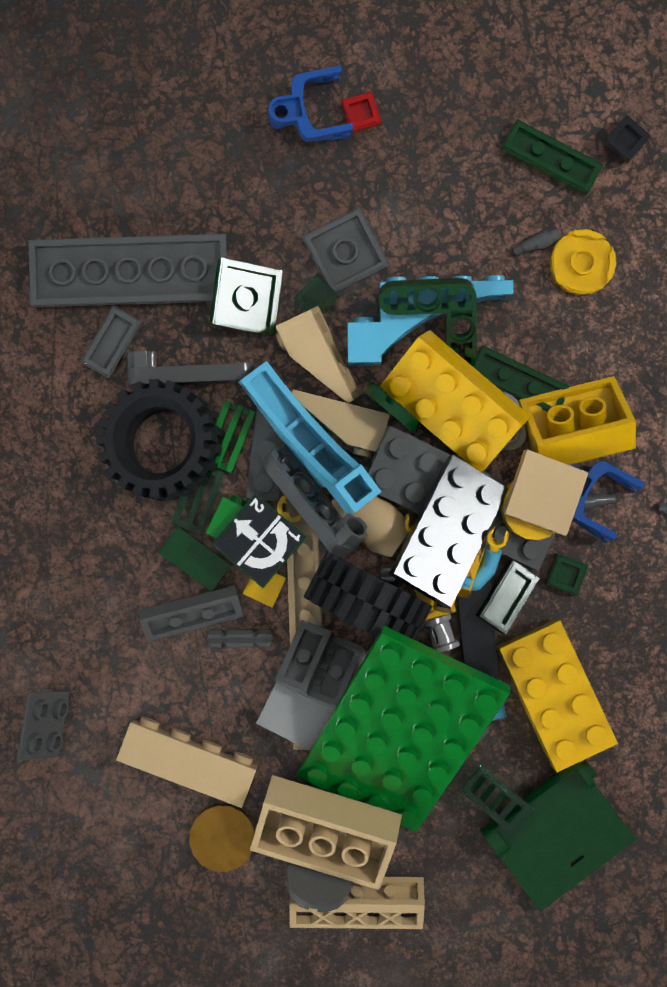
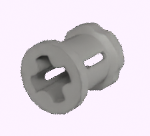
M450 614L427 620L423 624V627H427L432 648L439 652L460 646L459 641L455 640L449 623L451 619Z

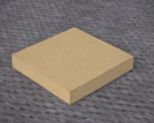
M528 449L524 450L502 514L559 535L567 536L589 473Z

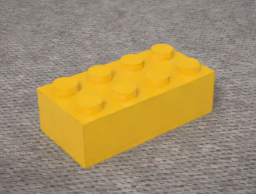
M430 330L415 340L379 386L465 462L480 472H483L531 417Z
M553 619L496 646V650L545 755L556 772L618 744L561 620Z

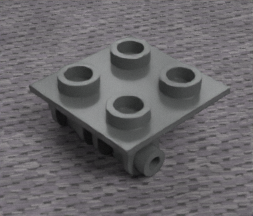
M40 688V692H29L17 761L59 756V750L63 744L62 733L65 717L69 711V691H53L50 688Z

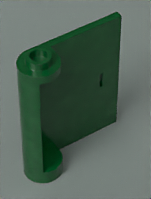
M586 760L554 773L480 829L487 842L502 859L540 912L636 840L593 781L597 774Z

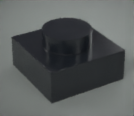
M626 115L605 138L603 143L628 164L651 138V135Z

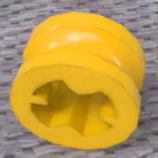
M283 495L277 503L278 513L289 522L300 521L302 519L300 514L291 517L289 512L283 511V504H288L286 502L287 497Z

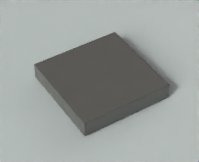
M360 207L302 236V240L331 296L390 267Z

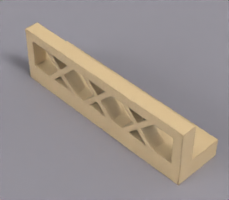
M384 877L379 890L353 882L348 900L338 909L329 912H317L318 909L310 907L307 910L300 907L291 897L289 898L290 928L423 929L425 909L424 877ZM297 912H311L313 915H297ZM335 912H344V913H346V915H345V916H335L334 913H335ZM368 913H379L380 915H379V916H368V915H366V914H368ZM416 913V917H402L401 914Z

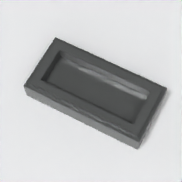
M113 305L80 362L111 379L143 322Z

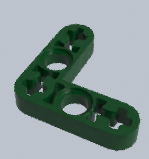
M464 278L396 280L382 285L378 294L381 309L387 314L445 313V343L457 354V343L463 344L466 356L464 360L473 367L475 366L477 295L471 281ZM424 289H432L436 292L437 297L434 302L423 304L418 300L419 293ZM441 289H446L447 295H457L458 289H465V293L468 295L464 296L461 302L457 301L456 296H446L447 303H442ZM407 290H412L414 304H409L408 298H398L397 304H390V300L387 299L393 291L397 292L398 297H409ZM460 319L467 320L470 323V328L467 332L456 334L452 331L451 328L455 321Z

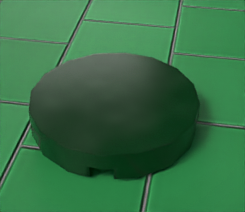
M373 381L369 382L362 390L411 433L420 425L419 421L399 402H396Z

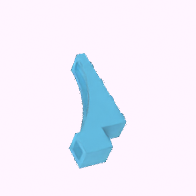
M502 275L486 276L485 281H472L471 276L452 277L471 281L476 291L477 303L507 300L514 294L513 280H505V276ZM425 276V277H420L419 280H421V279H439V277H435V276ZM389 277V278H386V282L396 281V280H406V278H405V277ZM380 282L379 290L386 282ZM424 289L419 293L418 300L423 304H430L435 301L437 294L432 289ZM441 289L442 303H447L446 296H456L457 301L461 302L464 296L468 295L465 293V289H458L457 295H447L446 289ZM407 290L409 297H398L397 292L393 291L390 297L387 298L390 300V304H397L398 298H408L409 304H414L412 290ZM379 304L380 322H374L373 317L354 318V322L347 323L348 367L381 366V358L404 336L443 313L390 315L384 312Z
M267 361L239 381V384L289 451L296 457L320 488L326 487L346 514L356 513L381 493V490L364 467L345 452L315 421Z

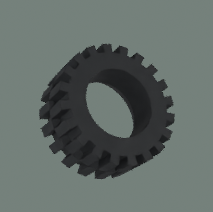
M149 379V385L139 381L131 384L134 389L132 392L122 389L116 394L121 401L117 405L109 402L105 407L107 411L111 412L108 420L100 417L98 423L99 427L105 429L104 435H96V444L104 448V452L98 453L100 462L107 464L109 467L105 470L110 478L117 480V485L123 489L152 500L162 501V499L173 501L178 500L181 494L189 496L195 493L194 486L197 484L204 486L209 481L205 477L209 470L215 472L218 466L214 462L215 454L221 455L222 446L217 444V438H222L221 429L215 425L217 418L214 412L208 409V404L193 392L169 380L163 383L159 379ZM166 411L178 413L184 418L190 430L191 444L189 452L182 463L176 468L164 473H150L141 466L136 458L134 450L136 432L144 420L153 414Z
M327 551L303 596L313 604L376 637L382 627L386 626L416 640L433 607Z

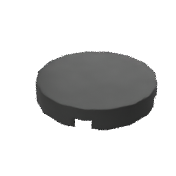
M289 864L286 888L290 897L300 907L307 910L309 907L318 909L317 912H329L338 909L348 900L353 882L296 864Z

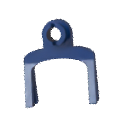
M341 65L295 75L292 80L290 95L276 97L270 102L267 111L270 125L276 129H283L288 125L296 124L300 137L306 142L348 139L353 131L352 123L320 130L315 129L309 122L303 100V89L306 84L338 82L339 75L342 73ZM280 112L285 117L279 118L275 113Z
M600 461L587 470L589 474L572 521L602 542L607 543L609 540H615L617 533L587 518L584 514L585 501L592 486L603 474L612 478L631 493L637 489H642L645 482L605 461Z

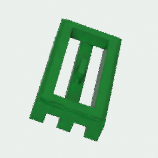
M225 400L215 425L222 430L229 411L235 412L221 444V455H217L214 462L218 464L217 468L232 473L256 412ZM241 414L247 416L228 464L222 463Z

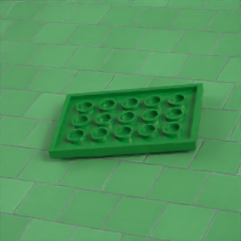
M383 626L300 765L296 777L327 792L402 814L400 826L417 832L510 695L511 686L393 629Z

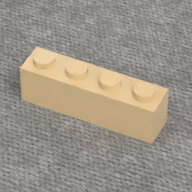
M141 716L140 720L134 719L130 722L116 761L237 807H243L258 765L252 763V757L240 752H234L233 756L221 751L222 746L208 740H203L202 744L190 740L191 735L176 728H172L171 732L158 728L160 723L147 717Z

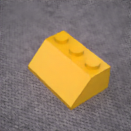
M615 376L519 400L521 408L531 416L524 426L530 450L567 465H572L636 449V420ZM564 397L563 405H556L557 400ZM544 402L552 406V408L547 412L536 404Z

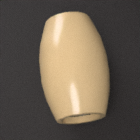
M379 495L356 513H351L354 517L361 518L367 525L366 532L368 536L359 545L372 552L392 557L409 533L405 528V516L392 502ZM333 499L331 503L343 518L346 513L337 501Z

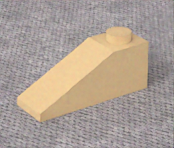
M319 306L276 326L278 343L284 351H288L292 359L347 403L354 401L361 395Z
M293 389L292 394L307 412L343 444L353 448L352 454L372 459V455L375 454L386 431L390 414Z

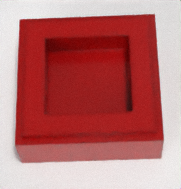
M372 91L341 100L347 124H353V131L350 134L382 124Z

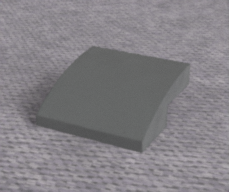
M302 620L275 681L300 695L334 709L359 668L366 649L364 646L334 636L333 632Z

